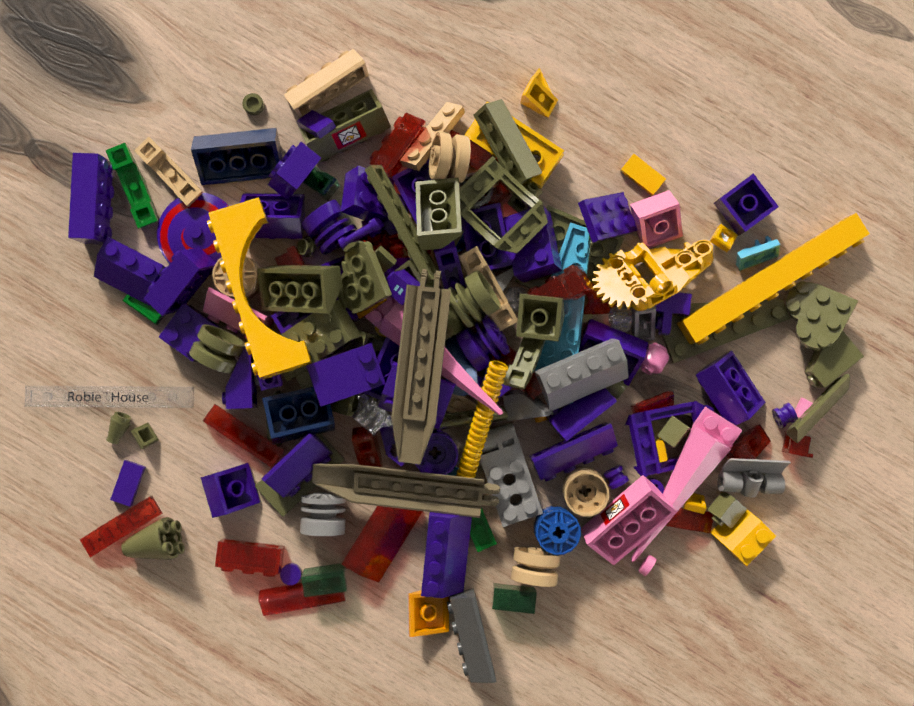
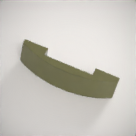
M523 337L512 365H509L503 385L522 390L526 388L539 361L545 340Z

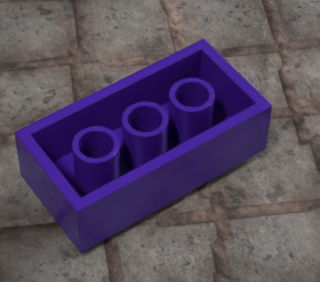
M73 153L68 238L83 244L103 245L107 236L112 237L110 219L113 217L111 198L114 197L112 178L115 176V170H113L110 161L100 154Z

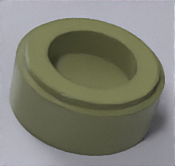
M250 93L244 97L242 105L248 114L255 116L264 110V101L258 94Z

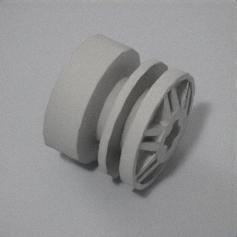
M317 492L301 496L302 503L311 504L301 507V511L311 513L310 516L301 518V534L310 536H337L345 534L346 519L336 516V513L346 511V507L336 505L346 503L345 499L329 492Z

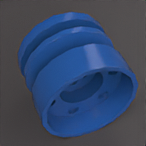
M549 506L542 509L543 514L536 516L533 523L534 534L540 546L546 552L554 555H564L571 552L578 545L581 537V527L577 519L571 512L561 506ZM555 527H559L561 530H563L560 531L559 536H556V534L553 533L556 531Z

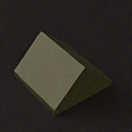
M520 294L516 336L559 341L565 318L563 298Z

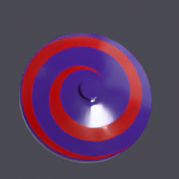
M202 193L189 207L180 198L175 199L166 207L158 222L157 241L162 255L169 264H171V258L177 251L199 247L215 262L222 257L221 252L217 253L213 241L217 239L215 233L210 232L207 221L210 220L209 212L229 207L225 201L215 195Z

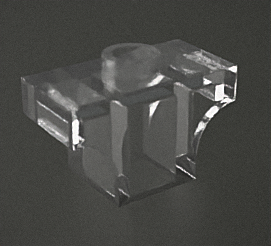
M363 392L356 396L358 408L351 417L365 429L375 435L382 427H393L391 416L385 409L378 407L380 402L378 399L374 402Z

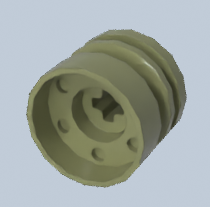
M478 270L465 277L467 288L459 282L455 284L456 290L453 287L448 288L451 290L450 305L469 328L475 325L474 318L478 322L482 321L481 309L489 316L501 309V304L495 292Z

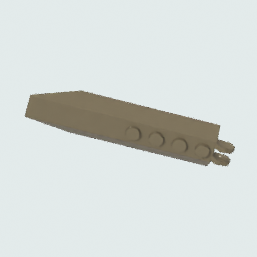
M422 269L420 286H406L391 416L398 462L421 464L436 423L451 296L450 289L439 288L441 271L437 270L434 274V288L426 287L428 279L427 269Z
M313 464L312 483L351 503L480 518L481 505L497 506L499 504V499L496 496H482L483 493L498 494L501 489L497 484H484V479L355 464Z

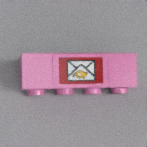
M642 475L599 514L581 528V532L589 547L612 565H615L675 515L677 511L661 491Z

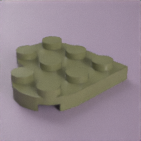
M369 241L349 243L343 250L346 253L345 261H342V288L338 299L343 308H348L352 313H358L368 310L391 296L392 293L372 244Z
M801 281L793 287L786 299L787 311L790 313L791 318L797 321L796 332L800 343L806 348L815 351L834 346L858 304L856 299L822 285Z

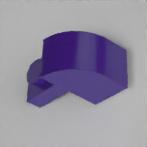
M678 292L655 305L656 313L660 314V317L657 316L655 329H658V335L670 334L672 315L682 317L690 315L692 294Z

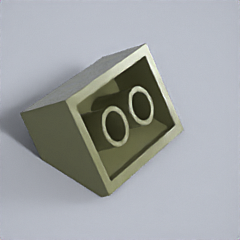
M459 178L415 182L417 237L420 251L442 249L462 235Z

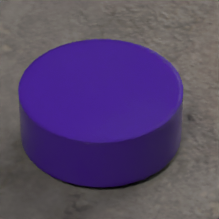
M295 563L286 564L280 572V578L286 585H294L302 577V570Z

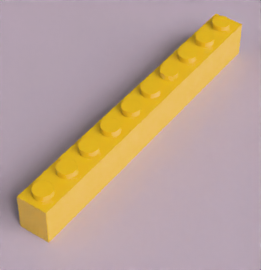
M854 213L677 322V325L689 344L697 343L700 345L710 339L708 337L709 334L713 332L718 334L727 328L725 324L730 321L735 323L744 318V312L748 310L753 312L762 306L760 302L765 299L770 301L779 296L778 291L781 289L786 291L796 285L795 281L801 278L804 280L813 274L812 270L816 267L821 269L830 264L829 259L835 256L837 259L847 253L846 249L852 246L855 248L865 242L863 238L870 233L858 214Z

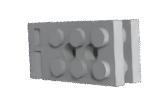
M513 423L490 429L487 432L488 436L480 460L488 483L497 484L501 488L498 494H492V496H496L499 499V504L496 508L502 526L505 527L543 514ZM506 474H513L514 481L512 483L506 484L503 482ZM513 494L521 495V500L516 504L510 502V497Z

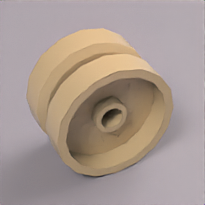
M437 132L435 134L429 156V175L432 180L445 179L447 177L448 179L459 178V183L464 181L469 168L471 153L468 136L456 134L451 138L449 133Z
M515 547L513 559L519 564L512 566L511 579L533 586L554 587L557 585L558 573L553 569L560 566L561 555L551 554L541 548Z

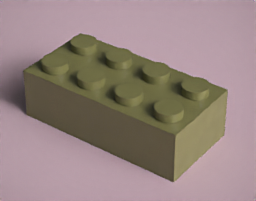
M339 300L335 301L330 313H312L281 334V336L297 342L304 340L307 344L312 363L332 356L362 336L346 308L342 307ZM304 366L282 374L286 381L296 378L295 376L304 372L307 368Z

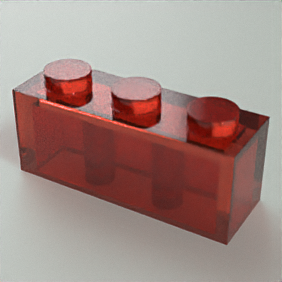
M222 538L218 541L215 567H220L221 571L233 572L236 569L242 570L243 574L261 572L263 576L275 577V574L278 575L282 569L285 546Z

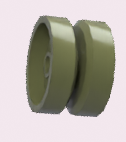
M206 324L202 325L197 334L200 341L193 343L189 351L190 356L211 369L223 373H232L237 364L235 357L242 354L245 342L221 328Z

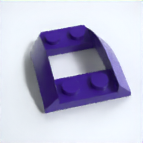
M697 401L630 414L625 425H629L637 463L634 469L638 474L647 477L674 470L679 459L678 456L668 458L664 462H659L651 421L691 413L694 423L705 406L712 411L714 409L708 405H702Z

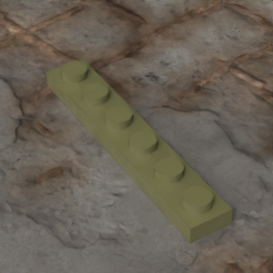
M370 165L365 169L368 175L367 179L375 188L378 200L384 205L389 220L396 227L398 237L405 244L410 259L417 266L420 278L422 269H427L428 279L426 283L434 282V274L436 270H439L428 250L420 251L417 230L382 165Z

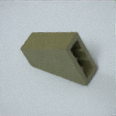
M843 331L834 346L814 351L804 372L808 376V382L813 387L826 388L864 356Z

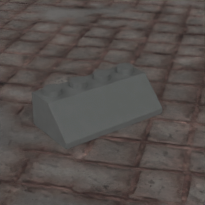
M474 588L451 595L450 601H447L449 614H454L455 622H452L454 634H459L460 642L457 643L459 655H464L466 662L462 663L464 675L469 676L470 682H497Z

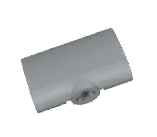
M730 458L718 475V489L721 492H740L742 495L750 498L756 497L758 491H761L763 494H782L785 490V480L782 473L791 462Z

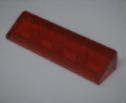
M216 404L213 405L203 419V422L271 468L277 464L284 452L283 449L275 444L273 445L271 441Z
M335 576L296 583L294 585L262 589L259 591L258 601L263 616L345 602L346 597L342 577Z

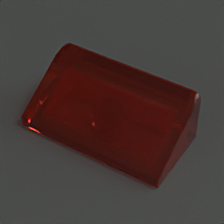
M666 391L630 406L632 413L674 405V393Z

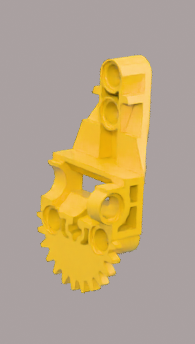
M699 240L692 245L688 242L684 243V249H672L665 246L648 249L644 243H637L631 251L623 252L620 250L614 255L609 253V259L602 258L604 265L597 264V269L600 271L593 272L594 276L597 277L592 279L593 284H596L593 288L594 291H598L596 293L598 298L603 296V303L609 301L610 307L617 303L618 309H621L623 304H626L627 310L630 309L631 305L637 311L650 309L677 294L713 263V245L708 240ZM640 262L645 263L655 276L649 285L641 278L640 273L634 267Z

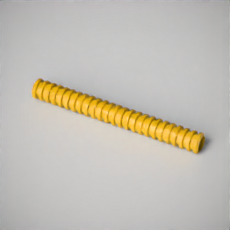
M500 361L489 362L488 374L485 375L486 380H484V386L481 388L495 403L499 400L498 396H500V390L503 387L502 384L508 370V366ZM479 401L474 412L473 422L470 425L471 428L467 436L468 440L465 442L466 445L460 459L461 463L458 466L459 469L456 476L475 478V473L481 459L480 456L488 436L487 432H489V426H491V420L495 413Z

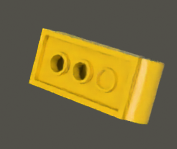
M512 116L532 154L538 155L541 158L537 163L542 173L529 179L530 182L535 183L541 190L564 156V150ZM475 119L465 133V136L469 137L472 145L490 157L493 156L498 161Z

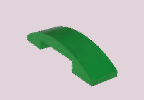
M122 143L105 150L131 206L130 211L138 229L158 222L152 198L127 144Z

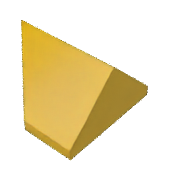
M539 68L524 90L520 104L549 118L558 99L552 94Z

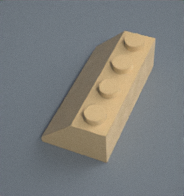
M354 49L343 52L339 55V59L333 63H326L322 66L321 71L308 75L304 82L298 86L293 85L287 90L284 96L299 119L311 110L317 111L369 76L365 61Z

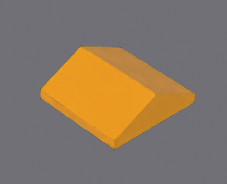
M421 590L408 594L409 637L449 632V610L447 606L449 596L445 598L421 596Z

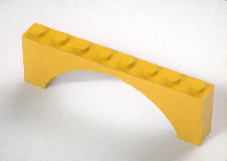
M259 197L209 212L210 220L207 221L211 233H215L217 239L213 241L217 253L221 252L223 260L220 261V266L223 273H227L229 281H226L229 293H233L235 301L232 302L235 313L240 314L242 320L239 322L241 333L246 334L248 340L245 343L248 355H252L254 363H251L254 375H259V378L264 380L312 364L305 341L297 342L285 338L266 327L254 314L245 295L243 286L245 257L256 233L263 224L268 223Z

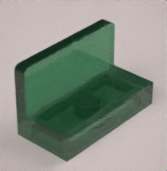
M346 563L305 568L301 576L304 597L347 591Z

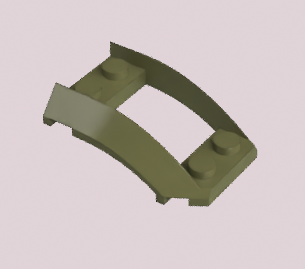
M493 156L459 189L461 216L496 249L517 254L548 223L543 202L521 185ZM498 181L529 209L502 238L470 210Z

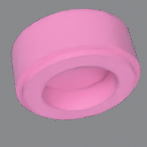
M648 555L639 567V573L647 576L657 559Z

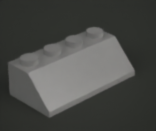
M613 338L534 371L550 411L629 378L626 356L620 341Z

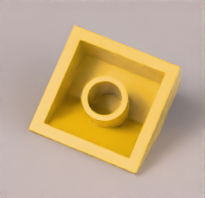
M746 510L732 529L724 524L722 527L717 525L710 532L745 566H748L776 537L749 510Z

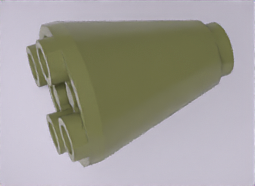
M169 517L157 520L124 540L121 545L122 553L124 556L131 558L160 560L177 558L185 550L180 533L182 530L181 523Z

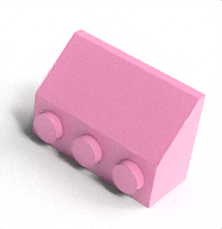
M209 287L203 312L209 314L208 319L216 323L222 321L227 324V329L237 333L240 330L239 322L242 320L240 314H236L232 302L235 299ZM251 307L257 318L266 327L270 328L274 321L273 318Z

